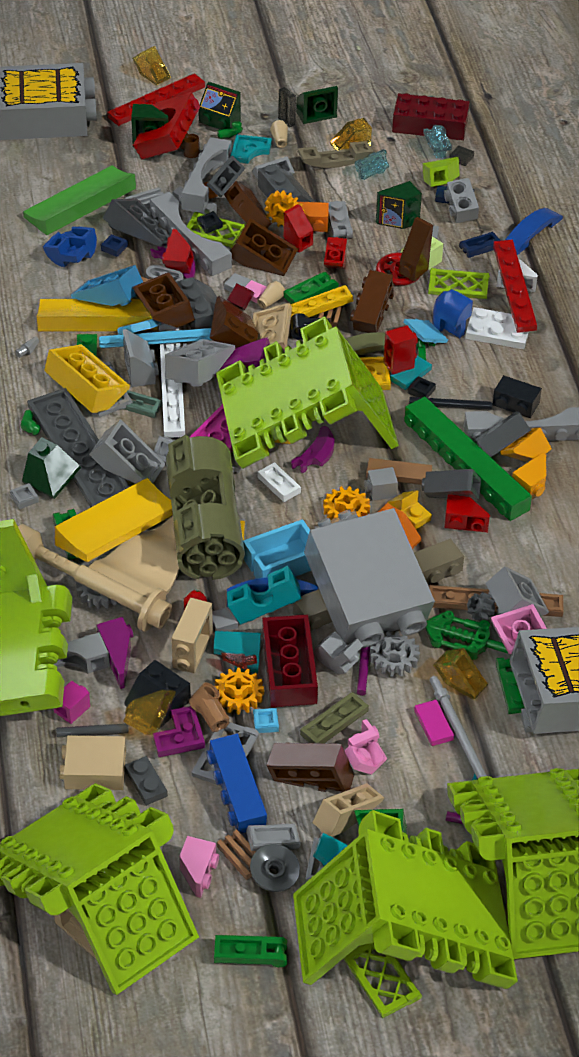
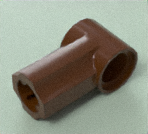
M186 133L180 145V148L184 150L185 157L196 158L199 156L200 144L198 135Z

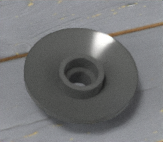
M269 844L259 848L254 853L250 862V872L254 881L261 888L271 892H282L288 890L296 883L300 874V864L296 855L287 847ZM275 869L278 874H272L269 870Z

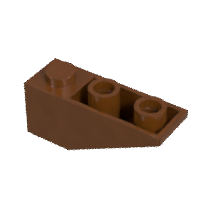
M235 181L225 192L224 195L229 204L245 222L251 218L265 228L272 224L251 189Z

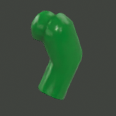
M235 121L232 123L233 128L218 130V138H231L240 134L243 130V127H241L242 123Z
M26 410L21 420V429L27 433H32V435H37L41 427L33 420V412Z

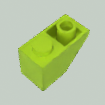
M458 157L422 163L424 182L431 187L447 184V182H451L460 176Z

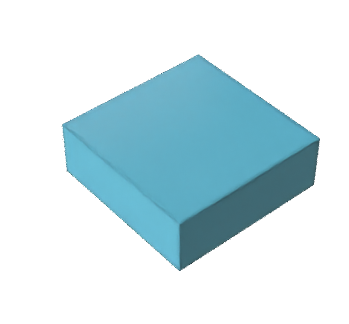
M277 708L253 710L255 730L259 733L279 732Z

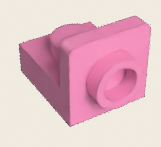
M367 719L363 720L361 733H357L349 738L348 746L366 749L373 741L378 742L379 732L374 725L371 726Z
M375 741L366 749L349 745L344 750L354 770L371 775L387 760L380 745Z

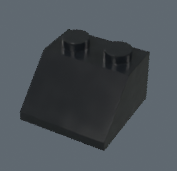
M154 660L139 673L124 705L160 729L172 718L171 710L183 708L189 703L191 697L190 683L157 660Z

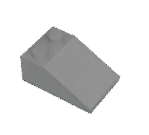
M201 339L165 354L166 378L172 379L176 383L186 382L194 387L202 386L203 383L214 377L235 350V345Z
M121 419L104 432L89 454L104 470L133 483H138L146 478L154 483L166 464Z

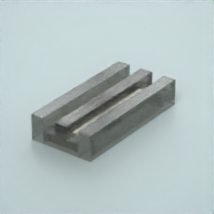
M283 87L279 89L278 119L283 120L285 124L288 123V127H292L295 125L296 95Z

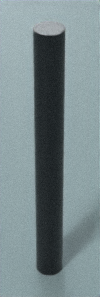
M410 397L409 404L423 397ZM427 398L436 407L492 410V401Z

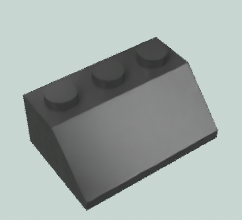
M272 164L258 169V187L267 198L277 190L280 193L285 190L286 195L292 193V198L297 197V202H315L295 177L280 166Z
M193 277L176 281L190 301L195 320L188 323L190 328H211L217 298L213 289Z

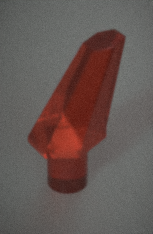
M221 653L223 661L244 670L247 669L248 665L257 664L256 655L245 657L243 653Z

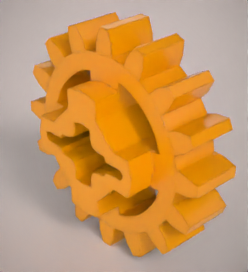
M277 190L275 193H271L265 201L266 207L264 210L268 211V217H272V223L277 222V227L283 225L284 228V212L297 204L300 206L303 204L297 202V197L292 198V193L286 195L285 190L281 193Z
M341 486L339 491L332 489V494H326V499L323 500V514L327 515V518H330V520L339 517L338 514L345 510L356 511L358 517L370 514V499L366 498V493L359 494L358 488L353 491L351 486H349L347 490H344Z
M237 668L236 672L228 669V675L221 673L220 679H215V687L220 693L218 701L223 708H228V713H231L233 710H236L237 715H240L241 710L249 713L250 707L257 709V703H262L263 681L262 679H257V673L250 675L249 669H246L245 672H241L240 668Z

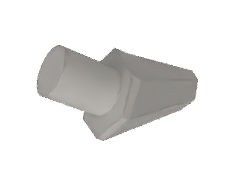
M35 336L22 344V347L15 351L16 355L19 358L25 354L30 355L39 343L38 337Z

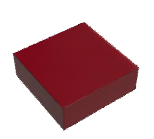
M236 283L227 301L245 310L255 293Z

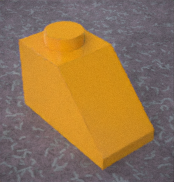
M541 427L531 428V431L502 449L500 453L501 455L526 462L531 461L542 453H548L552 448Z
M544 453L515 470L512 474V477L532 495V499L541 496L545 491L546 454Z

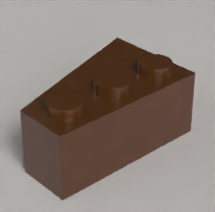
M369 270L368 276L363 278L362 293L357 295L356 310H352L350 321L353 322V330L374 333L378 332L384 319L383 313L389 308L387 304L388 299H393L394 286L393 275Z
M274 743L266 765L273 781L304 787V784L317 786L318 791L326 792V789L340 791L341 793L350 790L355 775L342 744Z

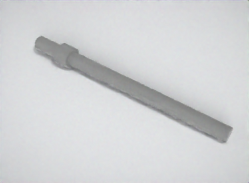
M432 676L429 681L435 691L434 696L438 704L442 705L477 779L487 776L450 702V695L447 689L443 688L438 676Z

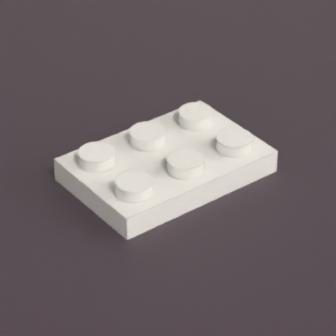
M473 307L465 339L525 349L529 332L517 333L512 314Z

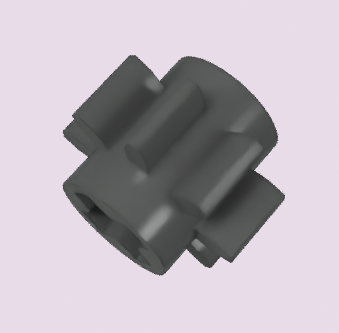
M484 592L480 595L475 593L468 600L467 613L472 614V619L481 621L483 618L488 620L494 614L495 600L490 599V595Z

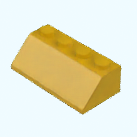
M82 344L49 349L44 371L63 388H66L77 401L92 413L108 410L130 388L127 382Z

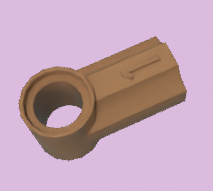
M204 682L190 697L189 704L195 711L202 714L212 732H218L229 725V717L218 701L220 697L219 691L212 684Z

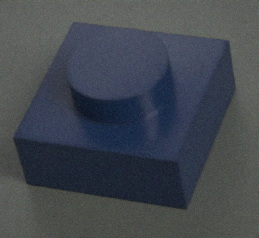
M111 234L101 244V251L118 257L128 247L127 240Z

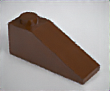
M416 217L400 258L399 274L414 282L428 271L433 225L419 217Z

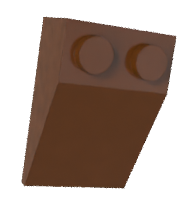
M251 218L248 219L230 249L232 259L242 266L281 276L286 274L298 251V248Z
M218 296L216 298L210 339L216 342L235 345V348L257 341L258 330L251 316Z

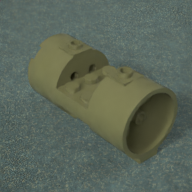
M184 435L168 444L169 451L166 456L178 566L184 574L199 580L200 576L212 577V580L221 579L235 573L243 565L242 560L245 556L240 517L237 513L235 499V481L230 450L225 443L216 438L207 436L189 438L187 435Z

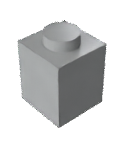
M393 467L368 471V478L364 480L366 493H370L372 501L395 498L397 496L398 481Z

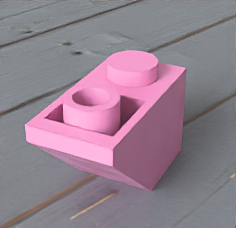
M187 836L179 856L180 871L195 896L201 898L204 889H208L212 879L210 873L212 868L216 869L218 865L219 854L216 853V843Z

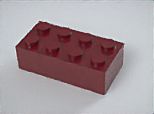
M398 93L393 113L392 132L464 141L470 101Z
M308 614L263 617L262 639L270 707L317 704L318 683Z

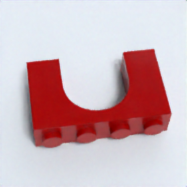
M192 92L156 102L154 106L168 115L169 122L158 129L141 133L137 136L133 146L141 159L179 149L200 109L199 102Z

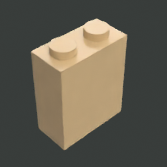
M67 736V745H62V760H65V764L60 765V779H64L65 789L85 790L96 783L110 790H123L126 762L125 736Z

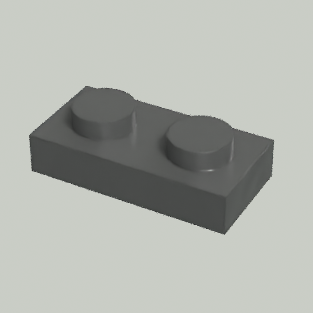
M147 756L125 764V771L146 806L168 797L167 789Z

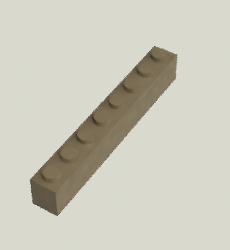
M451 538L414 552L427 584L436 583L443 578L463 571L464 555ZM319 589L301 596L302 599L293 603V615L308 614L310 631L332 622Z

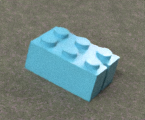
M302 519L243 540L245 551L243 559L251 572L254 571L255 578H268V574L286 566L290 568L295 577L311 571L304 554L310 529Z

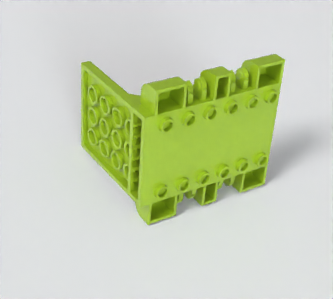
M325 316L300 329L303 342L302 340L296 341L297 347L292 349L288 345L284 348V352L283 348L276 341L263 348L266 360L264 358L259 361L260 366L255 367L252 364L248 366L247 370L245 365L239 360L216 372L234 458L242 469L268 457V448H274V441L276 440L284 443L288 439L293 444L307 437L306 429L310 430L313 428V421L316 420L318 424H321L325 418L331 425L357 411H363L391 449L399 446L382 387L337 327L333 328Z
M14 519L0 521V716L63 706L65 681L54 664L57 663L58 659L67 658L68 643L58 627L61 626V623L70 622L72 596L68 588L62 585L47 586Z
M554 768L550 772L497 778L482 776L478 780L447 783L448 798L455 811L461 816L464 827L472 835V841L480 855L490 861L502 859L506 876L508 931L513 958L520 959L578 952L579 769L564 770Z
M94 783L76 796L66 798L62 805L15 835L8 836L0 842V886L5 885L10 893L19 898H28L32 905L50 915H59L69 909L81 924L111 992L116 995L199 938L160 849L162 845L172 838L174 831L169 815L165 812L149 807L140 813L134 799L125 796L116 802L110 789Z
M372 810L362 819L359 825V836L293 893L302 979L305 984L312 985L359 945L374 943L375 950L378 953L406 961H412L416 957L422 958L425 955L426 960L430 961L432 968L450 974L455 973L459 969L464 970L467 967L466 970L472 973L475 981L502 989H509L518 982L495 860L484 859L472 842L466 841L458 849L452 848L448 851L447 846L443 845L441 832L425 828L417 836L412 835L408 839V835L402 832L399 818Z

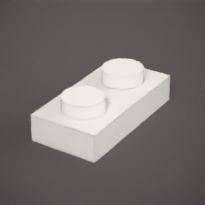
M275 462L258 471V479L283 502L301 493V486Z

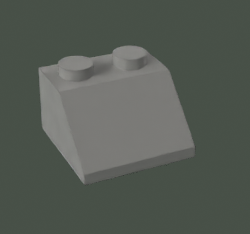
M127 329L123 330L124 360L131 387L156 384L155 375H159L157 363H153L155 361L154 350H150L148 341Z
M506 566L485 583L490 591L488 593L490 598L495 600L498 606L497 611L499 614L534 604L540 616L549 613L533 581Z

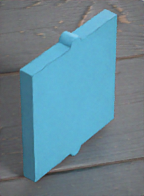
M404 319L403 323L408 325L422 342L447 343L448 339L429 320Z

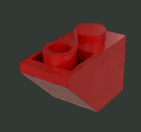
M299 204L284 212L283 239L298 248V253L313 245V228Z
M172 229L171 236L167 238V249L162 255V262L167 268L190 274L194 260L191 247L177 229Z
M328 237L324 258L325 267L345 269L346 238Z
M448 494L444 528L488 533L490 519L488 512L469 496Z

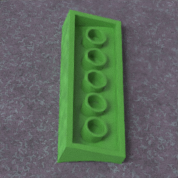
M112 165L23 211V216L45 235H49L110 203L112 199H117L136 189L135 174L123 172Z

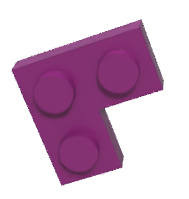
M191 706L171 710L175 729L153 733L158 758L205 748V740L196 711Z

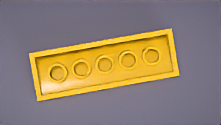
M40 299L39 310L36 316L38 331H117L119 327L153 318L140 299H131L132 302L124 306L120 304L109 306L77 299ZM158 326L142 331H158Z
M146 478L56 525L55 546L89 562L173 515L171 499L165 496Z

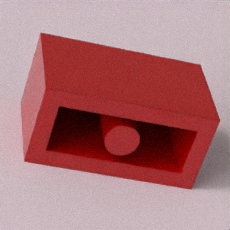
M408 325L385 331L383 362L392 375L413 369L415 366L418 338Z

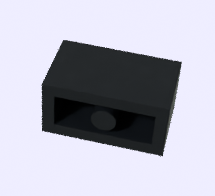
M503 375L494 389L492 405L513 413L517 411L522 416L531 418L540 403L542 388Z

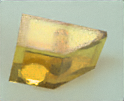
M155 46L132 58L139 73L153 84L158 85L171 78Z
M365 118L349 121L330 141V144L334 150L349 149L350 143L367 141L371 146L372 127Z
M464 648L446 651L433 664L447 685L470 699H476L488 686V683Z
M160 690L133 700L126 708V716L123 722L145 735H153V733L158 732L176 692L173 690Z

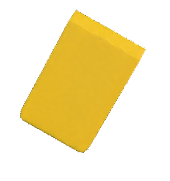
M418 490L403 492L387 502L404 512L415 529H418L432 519V514L418 503Z

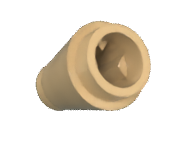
M277 120L272 123L270 131L276 146L284 148L287 145L288 126L284 121Z
M277 281L269 283L257 300L258 305L266 309L284 297L285 288Z

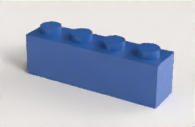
M238 733L210 740V750L206 751L207 759L210 765H214L215 771H213L216 784L221 785L222 791L220 793L223 805H228L230 825L235 826L240 834L246 832L248 825H266L267 813Z

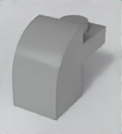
M335 631L325 637L313 649V654L327 668L335 673L345 674L360 659L358 651L364 645L358 638L347 645Z

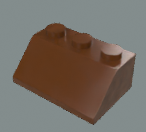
M169 272L133 287L134 292L153 320L176 328L187 325L195 320L190 301Z

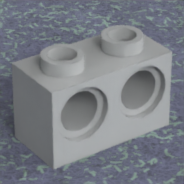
M469 178L447 182L444 197L446 202L449 201V212L451 217L454 216L455 222L460 223L478 219L479 206Z

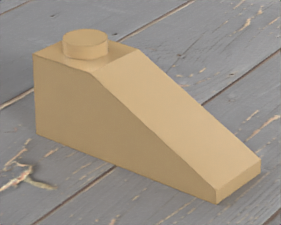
M367 783L323 799L313 824L322 833L331 837L345 832L357 822L354 810H372L384 800V797Z

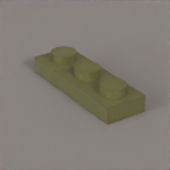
M351 692L301 728L300 735L309 743H326L366 714L369 710V705L354 692Z

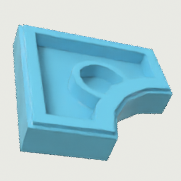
M150 319L119 327L117 331L118 335H122L125 329L134 333L162 324L159 321Z

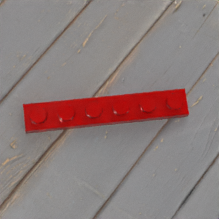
M194 73L108 111V118L117 126L131 121L133 104H152L154 106L156 102L205 88V81Z
M513 239L494 241L493 249L517 333L537 331V322Z

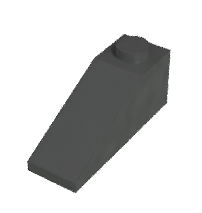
M231 156L212 176L207 186L221 198L246 168Z

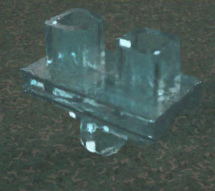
M435 125L431 130L424 129L423 134L428 141L429 147L432 148L435 158L446 157V151L452 150V145L446 136V129L442 125Z
M382 149L376 153L373 152L368 157L355 162L356 171L360 173L361 179L365 180L377 173L382 174L389 168L386 150Z

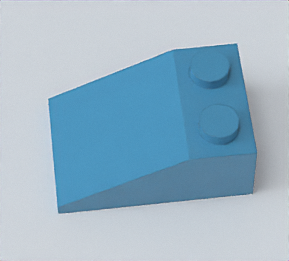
M136 265L86 281L71 294L72 299L115 306L120 304L124 306L132 302L131 298L137 296L133 287L143 283V280Z

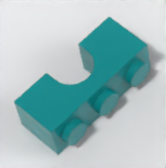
M288 566L268 574L269 589L265 592H254L248 584L227 592L228 607L240 625L302 599L300 584Z

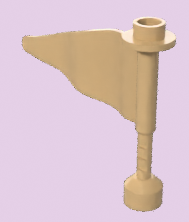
M173 516L159 527L141 532L121 543L113 552L102 559L94 561L89 567L78 565L43 547L40 532L25 524L18 526L34 560L38 559L72 576L76 582L139 613L138 629L144 632L148 631L152 626L161 629L167 622L172 611V604L165 601L166 595L170 592L180 569L177 560Z

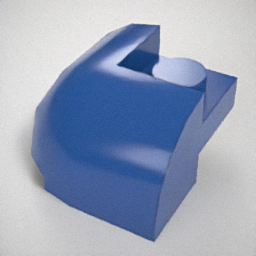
M78 226L72 227L71 231L62 234L57 232L43 246L47 257L58 266L64 268L70 262L79 263L82 258H91L97 244L94 228Z
M453 289L443 291L434 303L432 324L440 332L445 329L456 337L461 338L465 335L466 319L472 315L473 300Z

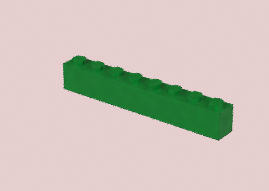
M423 397L405 406L404 422L406 425L411 427L421 439L431 446L433 451L444 458L445 462L450 464L455 470L473 469L481 478L480 493L501 515L512 521L530 511L532 495L431 401Z

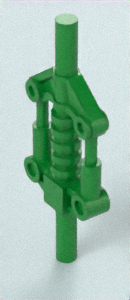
M449 610L427 620L425 629L432 646L435 648H439L442 645L453 648L454 651L467 654L470 660H476L487 648L508 654L502 642L490 639V623L486 620L480 622L470 619L464 620L454 617V613ZM453 622L460 623L464 627L477 630V632L474 634V632H469L466 629L463 631L462 628L457 629L456 626L451 627L449 624ZM441 634H444V636L446 637L449 636V638L452 639L454 637L456 640L461 639L462 642L467 641V643H469L470 645L467 646L457 642L451 643L448 641H444Z

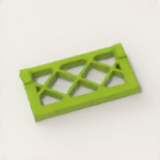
M194 212L187 224V228L203 238L221 242L224 246L231 248L245 224L220 218L223 222V227L206 234L197 223V217L205 214ZM198 228L200 232L193 231V229ZM232 228H236V229H240V230L234 232ZM225 229L230 231V233L221 235L219 232ZM216 233L218 237L209 234Z
M431 268L428 294L440 295L443 291L453 289L468 298L487 299L490 275L486 272L479 273ZM436 275H443L444 277L439 279ZM455 277H464V278L461 279V280H458V279L455 278ZM449 278L454 282L450 286L444 283ZM474 278L483 279V280H481L480 282H478V281L475 280ZM468 280L474 284L469 288L463 284ZM440 284L443 288H436L435 286ZM457 286H459V287H461L463 290L454 289V288H456ZM476 288H479V289L482 290V291H473V290H475Z
M374 943L364 944L348 954L344 961L382 1018L422 998V994L416 988L397 958L388 955L383 957L371 954L372 950L375 949ZM358 957L366 958L364 969L359 968L354 959ZM370 959L384 962L382 973L367 970ZM387 963L392 964L400 977L385 974ZM365 975L380 978L377 989L371 986ZM383 979L398 982L395 993L380 990ZM401 983L405 984L411 993L407 995L398 994ZM378 995L393 998V1002L385 1006Z

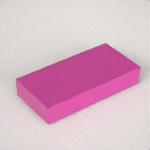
M437 700L415 705L414 711L431 746L454 740V734Z

